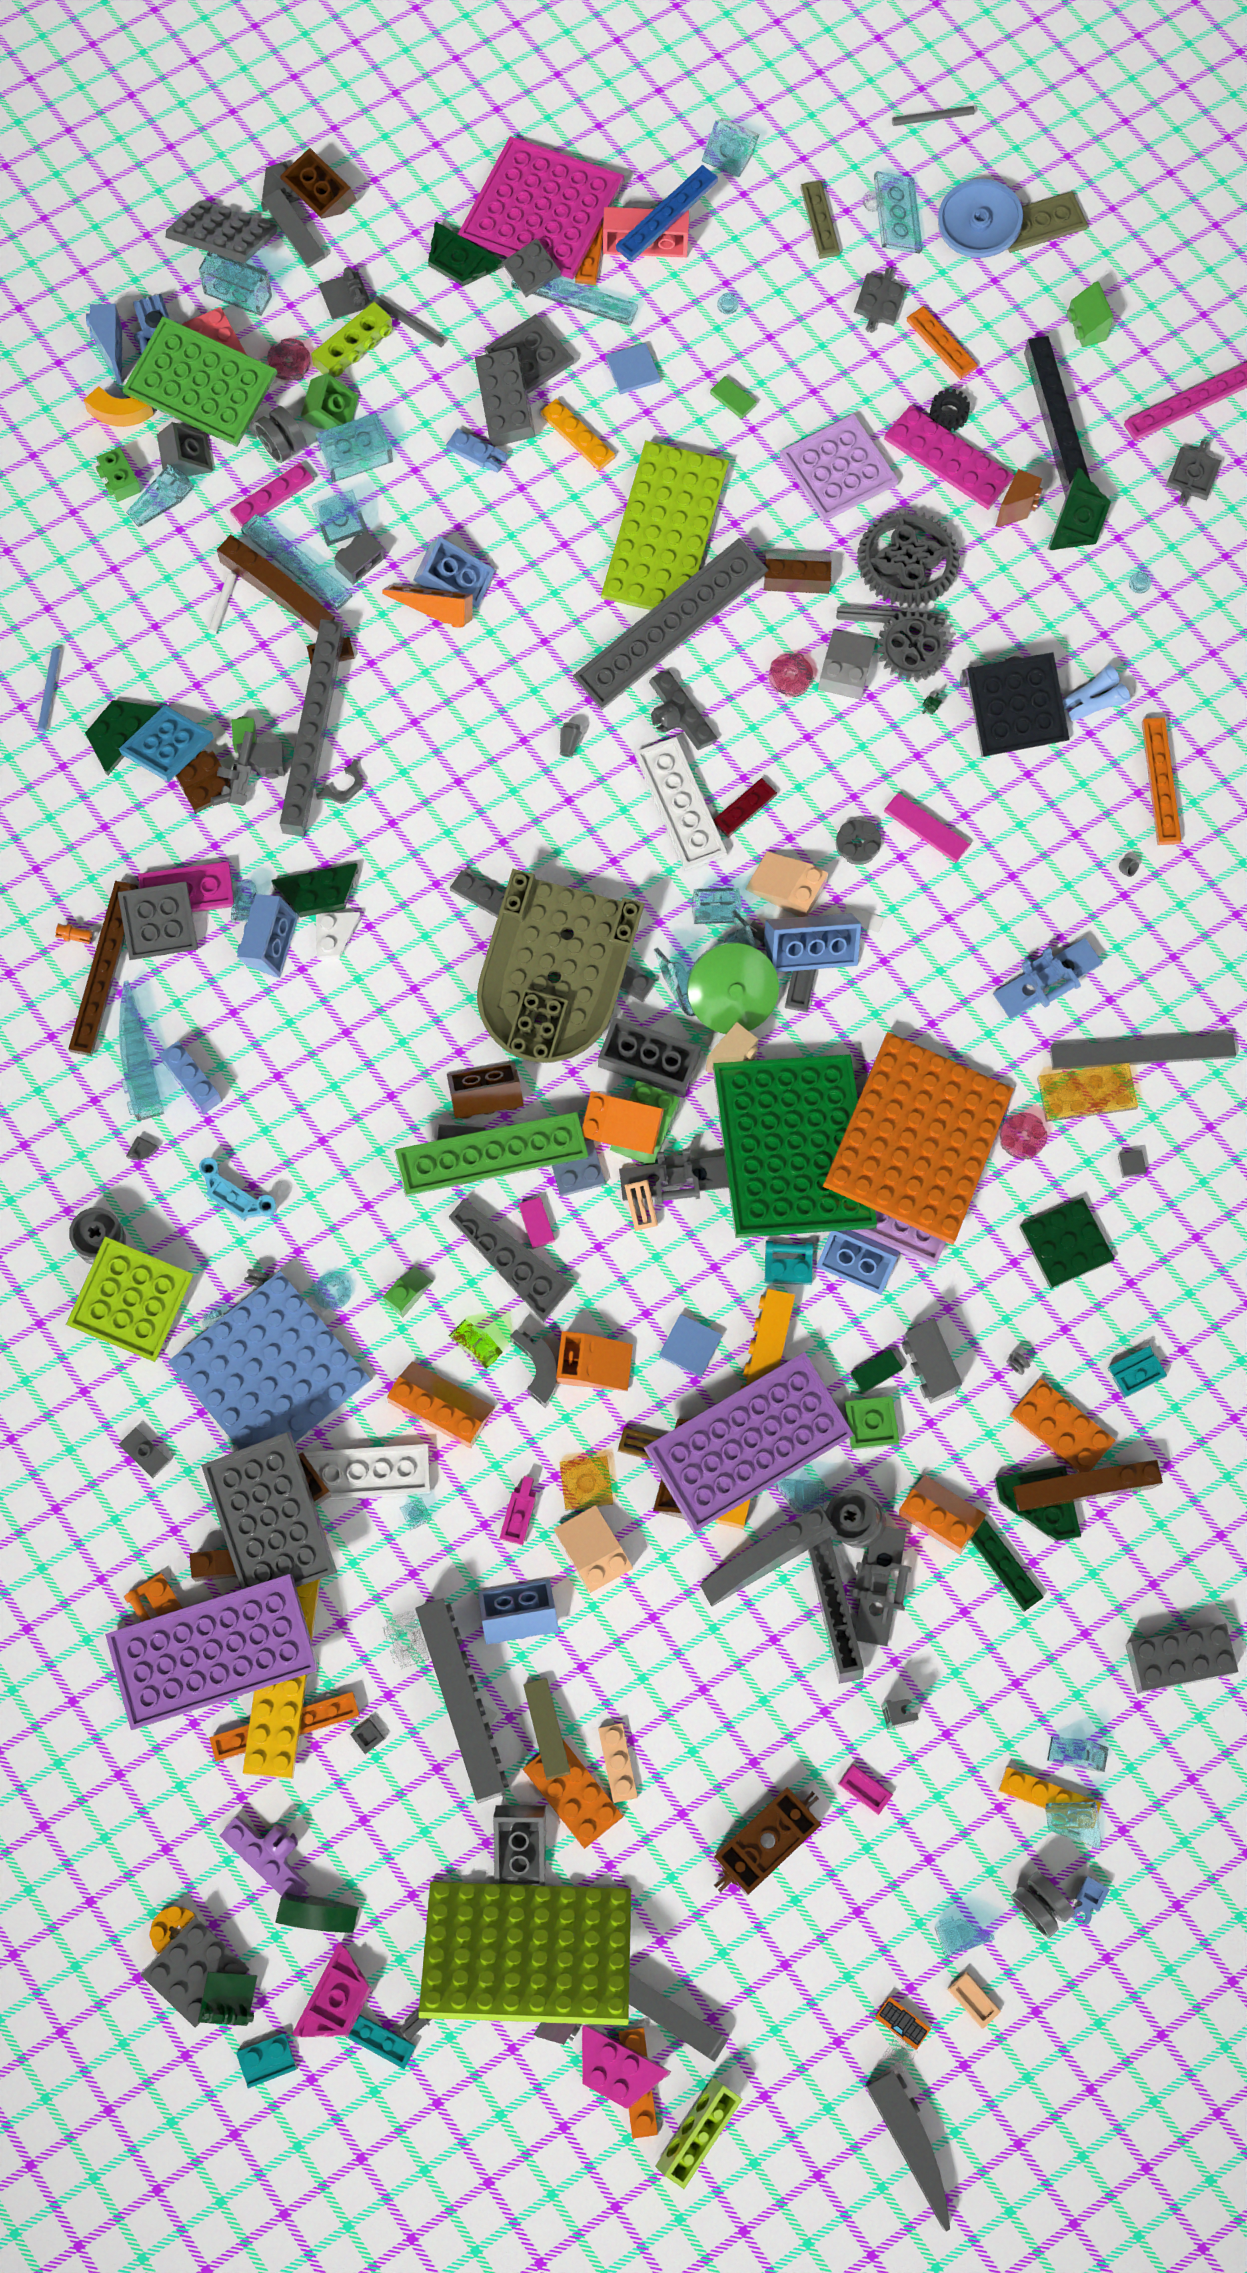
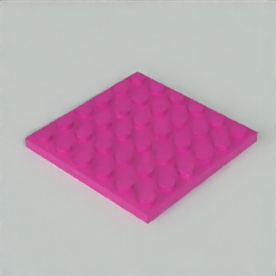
M510 136L458 235L478 247L510 257L535 239H538L559 268L560 275L574 279L604 221V207L612 206L625 181L624 175Z

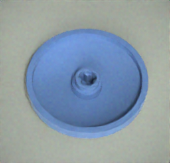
M974 179L957 185L944 197L938 213V227L945 243L955 252L972 258L991 257L1008 249L1019 236L1023 222V210L1016 194L1006 185L990 179Z

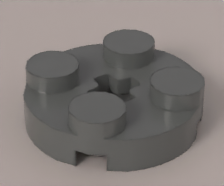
M852 820L840 827L836 837V849L840 856L847 859V862L854 865L867 864L880 851L881 836L874 823L864 820ZM860 838L864 842L861 847H857V844L852 841Z

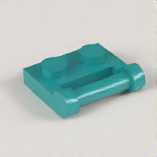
M766 1240L764 1283L812 1285L813 1242L786 1244L773 1243V1241ZM773 1252L805 1254V1260L774 1259Z

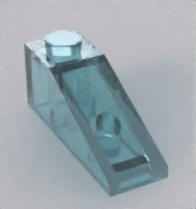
M168 464L126 513L138 527H141L181 503L195 486L183 472Z

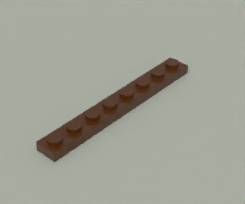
M115 881L69 1044V1052L93 1056L125 939L118 892L139 889L136 884Z

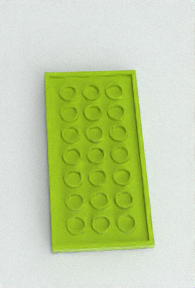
M645 440L602 589L601 599L652 610L700 570L729 460Z

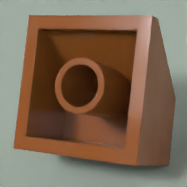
M1020 469L1017 470L1001 504L995 526L1002 527L1027 519L1031 511H1036L1043 488L1040 487L1042 478Z

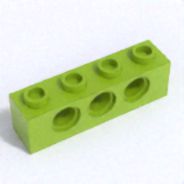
M375 302L371 303L311 353L313 366L322 374L328 373L333 378L339 377L349 365L356 363L361 355L366 351L372 350L378 341L386 338L393 330L392 318Z
M713 2077L655 2167L665 2177L685 2189L743 2099Z

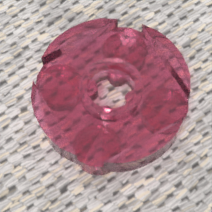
M283 339L276 346L275 344L271 346L268 351V365L277 370L276 377L279 379L302 380L310 368L311 357L309 350L297 339ZM289 356H292V359L294 361L290 363L284 361V359H288Z
M800 653L781 655L771 662L768 676L770 686L775 692L785 694V697L801 696L811 685L813 669ZM787 672H794V679L785 677Z
M1022 1112L1005 1120L1000 1130V1145L1012 1157L1030 1160L1043 1150L1047 1142V1131H1045L1040 1118L1034 1114ZM1026 1131L1027 1137L1030 1139L1022 1141L1017 1136V1133Z

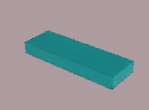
M360 2014L349 2036L346 2037L402 2069L406 2068L417 2046Z

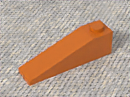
M389 585L382 589V594L436 620L451 624L452 627L461 628L472 621L473 594L400 585Z

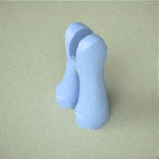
M1109 664L1091 682L1063 699L1064 709H1069L1079 703L1082 704L1068 713L1071 721L1079 720L1101 709L1122 705L1131 701L1126 686L1122 683L1119 684L1120 679L1113 666ZM1108 689H1111L1110 691L1106 692L1105 694H1103V695H1101V696H1098V697H1096V698H1092V697H1094V696H1096V695H1098V694H1100V693H1102V692H1104V691H1106V690H1108Z

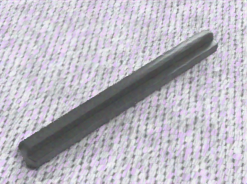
M839 606L837 607L836 618L838 620L890 623L891 617L898 620V613L906 617L907 611ZM910 611L911 616H915L916 612ZM919 612V617H923L925 612ZM927 613V620L930 621L932 618H935V626L942 624L941 627L945 625L944 614Z

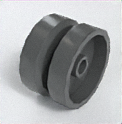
M279 405L270 411V418L263 416L255 421L254 429L267 452L278 463H283L291 457V451L297 453L305 448L307 443L295 419L283 406Z
M89 1208L80 1212L73 1219L69 1228V1239L78 1256L91 1265L104 1237L126 1245V1234L118 1218L111 1211L103 1208Z
M845 1490L830 1500L826 1512L837 1530V1533L833 1535L836 1539L852 1548H866L881 1538L885 1530L886 1516L883 1508L876 1500L859 1490Z
M1036 1871L1027 1879L1030 1891L1024 1887H1019L1011 1895V1899L1024 1917L1039 1932L1050 1938L1059 1930L1056 1919L1065 1923L1075 1914V1911L1063 1894L1044 1875Z

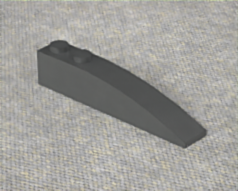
M819 1505L737 1556L700 1584V1587L713 1607L836 1534L837 1530L827 1512Z
M829 1537L810 1548L808 1553L838 1683L841 1684L863 1679L864 1667L832 1540Z
M890 2071L866 2085L865 2088L939 2224L947 2232L950 2230L946 2196L931 2143L917 2114L920 2112V2109L913 2097L909 2099L904 2089L907 2088V2085L901 2074L896 2075L894 2071Z

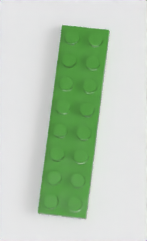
M577 1112L398 1148L394 1151L405 1197L588 1158Z

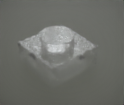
M896 2036L882 2055V2058L901 2073H904L918 2051Z

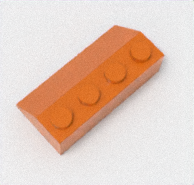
M413 1361L399 1375L387 1395L389 1404L472 1449L495 1409L491 1404Z

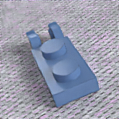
M458 428L446 444L447 450L482 468L486 467L497 473L502 467L491 457L502 462H506L508 459V455L505 452Z

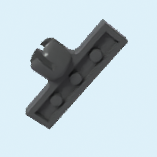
M668 670L651 677L649 683L664 703L655 707L651 713L653 726L660 723L663 724L656 727V730L668 732L675 728H681L697 750L714 744L718 739L670 671Z

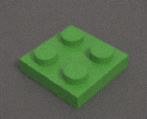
M893 1396L845 1401L847 1424L854 1434L849 1438L851 1450L899 1445Z

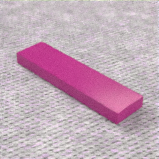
M900 793L896 794L884 810L886 814L955 863L959 861L970 847L967 841Z

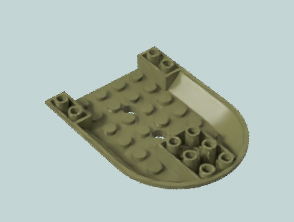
M512 868L477 989L480 1017L493 1040L510 1054L526 1061L537 1063L564 1061L581 1054L591 1047L601 1037L612 1017L645 903L623 897L622 901L538 880L535 874ZM565 929H571L574 932V936L570 940H564L561 937ZM553 972L561 974V979L557 983H551L548 980L549 975ZM540 1015L547 1017V1021L543 1022L542 1025L535 1023L536 1018Z

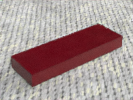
M761 778L713 819L715 826L729 838L777 796V792Z

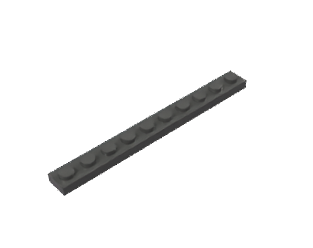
M461 870L450 886V891L498 918L504 893L464 870ZM566 929L561 934L564 940H570L574 936L573 933ZM627 965L620 990L644 1003L655 986V981Z

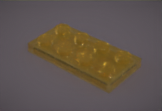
M1129 1063L1039 1075L1037 1078L1046 1122L1137 1110L1138 1108Z

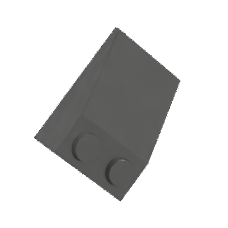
M496 1805L493 1816L494 1884L545 1886L546 1805Z

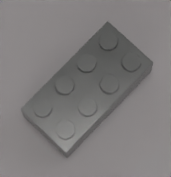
M514 347L474 357L488 435L493 446L496 447L536 437L522 360L517 348Z
M614 1017L598 1057V1067L685 1097L700 1058L701 1046Z
M1226 1623L1133 1641L1125 1645L1137 1694L1231 1676L1239 1672Z

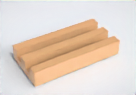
M645 1180L625 1185L635 1231L659 1226L649 1181ZM640 1186H644L652 1220L651 1223H648ZM631 1188L636 1190L643 1220L642 1225H639Z

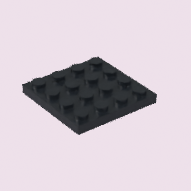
M1054 652L965 669L981 757L1070 740Z

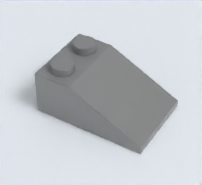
M833 630L818 690L861 700L876 640Z

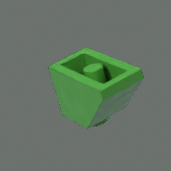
M414 1267L393 1284L383 1296L384 1302L403 1318L433 1284V1281Z

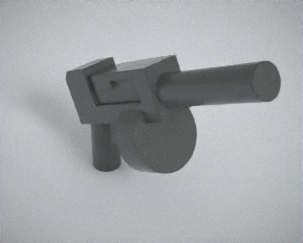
M245 731L238 764L234 763L233 770L218 767L217 776L231 780L229 788L227 786L222 787L221 795L211 797L213 806L227 802L241 806L246 804L247 795L245 793L251 767L247 766L254 733Z

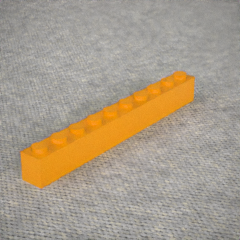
M767 1288L766 1296L761 1295L758 1309L763 1310L761 1318L756 1317L753 1331L757 1332L756 1341L751 1340L748 1354H752L751 1363L746 1362L743 1377H747L746 1386L780 1367L795 1299L794 1294ZM750 1499L716 1519L715 1523L744 1529Z

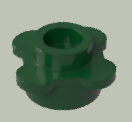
M938 692L934 696L929 694L924 700L922 706L925 708L922 714H925L927 711L933 715L942 702L938 698Z

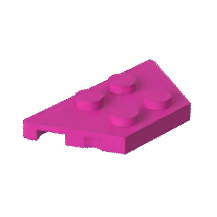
M338 1943L292 2032L293 2036L298 2038L349 2036L372 1987L344 1945Z
M587 2024L583 2025V2085L628 2109L639 2101L644 2094L650 2092L661 2080L670 2075L671 2071L595 2028Z

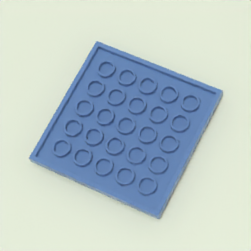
M281 1271L276 1273L167 1361L240 1450L286 1432H291L294 1443H296L371 1381L369 1376Z

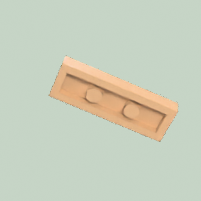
M623 1723L598 1728L613 1803L637 1799L638 1796Z

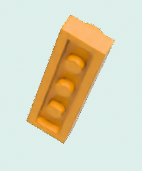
M558 399L553 400L540 411L541 417L598 471L615 459V454Z
M1009 1767L1005 1769L998 1792L1090 1827H1094L1102 1804Z

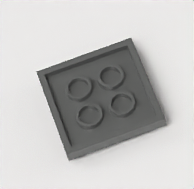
M536 314L485 347L486 354L514 347L517 348L522 360L528 394L574 364L573 356Z
M187 882L118 892L129 960L198 950Z
M194 1916L148 1964L140 1975L196 2028L200 2024L198 2023V2017L208 1971L246 1974L250 1969Z

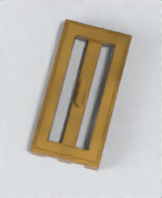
M624 1427L618 1452L651 1460L647 1452L624 1447V1444L644 1449L649 1444L627 1439L626 1436L631 1435L650 1441H655L660 1436Z

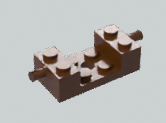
M786 1787L713 1857L722 1868L724 1874L714 1884V1887L717 1888L724 1882L718 1889L721 1893L732 1883L748 1896L822 1825L809 1811V1808L819 1800L818 1796L816 1795L809 1802L815 1795L811 1791L801 1801ZM769 1833L773 1835L775 1839L773 1847L765 1848L762 1846L760 1839L763 1834Z

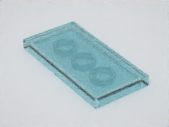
M876 171L874 183L882 248L920 254L923 246L914 178Z

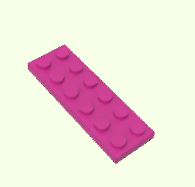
M911 405L884 436V440L987 510L991 508L1014 479V475Z

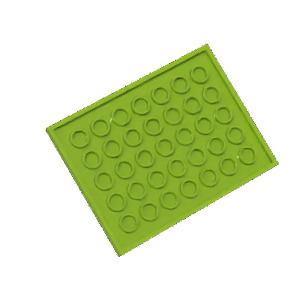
M430 1882L419 2018L628 2025L631 1888Z

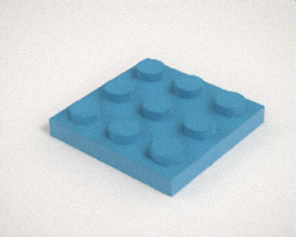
M164 705L119 750L126 758L163 780L170 782L214 739L211 731Z

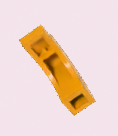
M100 386L83 399L89 414L100 422L111 426H133L146 421L154 415L151 406L132 397L126 399L112 397Z

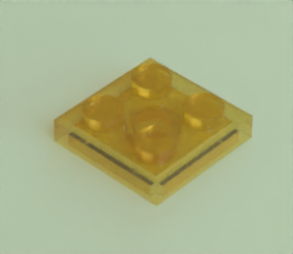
M607 1456L559 1462L565 1511L591 1508L595 1505L597 1507L613 1505Z

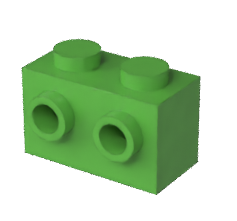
M121 447L96 457L99 464L96 466V470L101 479L105 478L107 483L104 485L109 496L114 495L116 501L120 502L141 492L138 481Z

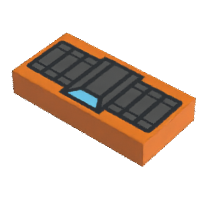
M888 1997L874 2017L915 2050L918 2049L931 2028L891 1997Z

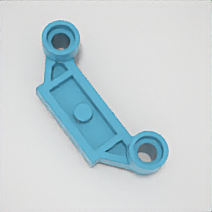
M207 1157L201 1160L199 1170L206 1181L208 1189L205 1194L206 1197L244 1222L247 1218L271 1217L275 1214L276 1202L272 1196L263 1195L256 1200L219 1176V1166L215 1159ZM266 1206H271L268 1210L264 1209Z

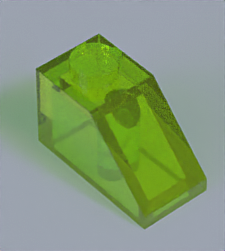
M466 1319L448 1335L466 1354L485 1369L492 1365L503 1353L486 1332Z

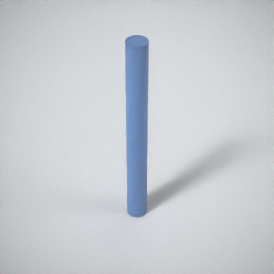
M52 648L37 728L40 732H46L61 652L58 648Z

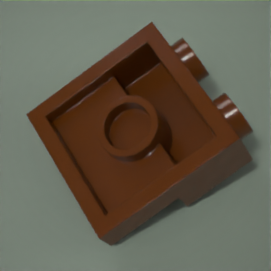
M214 751L198 753L196 759L189 762L175 776L195 814L212 806L211 797L221 795L222 787L227 786L229 788L230 785L228 778L217 776L218 767H222Z

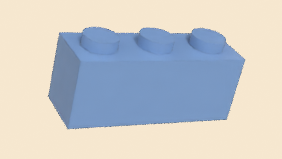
M179 1041L159 1054L163 1064L203 1115L222 1102L218 1091Z

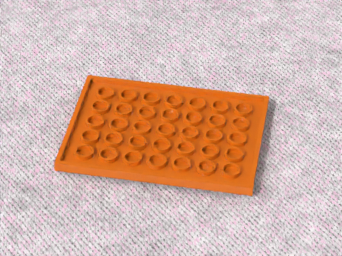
M887 1032L823 1187L953 1245L957 1239L1014 1088Z

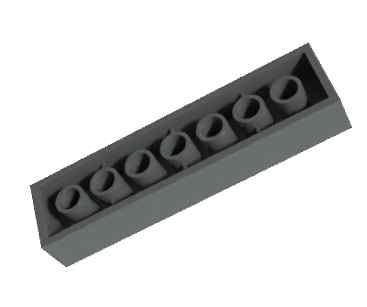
M442 1598L415 1607L475 1799L479 1804L506 1794L505 1788L509 1787L504 1770L499 1772L497 1767L501 1760L497 1747L491 1748L489 1740L494 1738L489 1722L483 1723L481 1717L486 1715L481 1698L476 1699L474 1695L478 1688L473 1674L468 1675L466 1670L471 1666L466 1651H460L459 1648L463 1641L458 1626L453 1628L451 1623L455 1621L451 1604H445Z

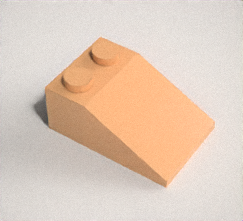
M766 852L745 890L798 917H808L827 883L828 873L810 863Z
M596 1505L553 1529L588 1593L597 1590L633 1569Z

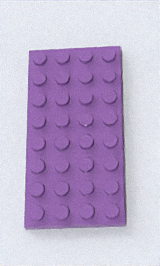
M803 1352L645 1446L644 1449L694 1533L854 1434L808 1356Z
M292 1574L105 1634L131 1730L319 1671Z

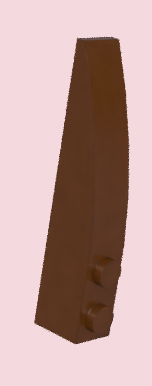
M230 534L217 548L221 564L318 632L321 619L335 620V617L302 587Z
M1151 1460L1015 1486L1013 1491L1018 1511L1150 1490L1161 1485L1163 1480L1158 1460Z

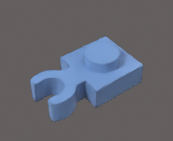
M1086 1876L1075 1897L1081 1904L1079 1907L1074 1908L1075 1914L1071 1918L1075 1919L1078 1912H1083L1085 1914L1083 1925H1088L1092 1918L1091 1909L1099 1912L1110 1889Z

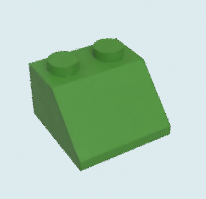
M1099 281L1094 282L1073 298L1067 310L1068 321L1072 322L1075 337L1077 340H1080L1082 347L1106 341L1114 318Z
M328 373L310 380L300 417L316 428L348 433L359 395Z

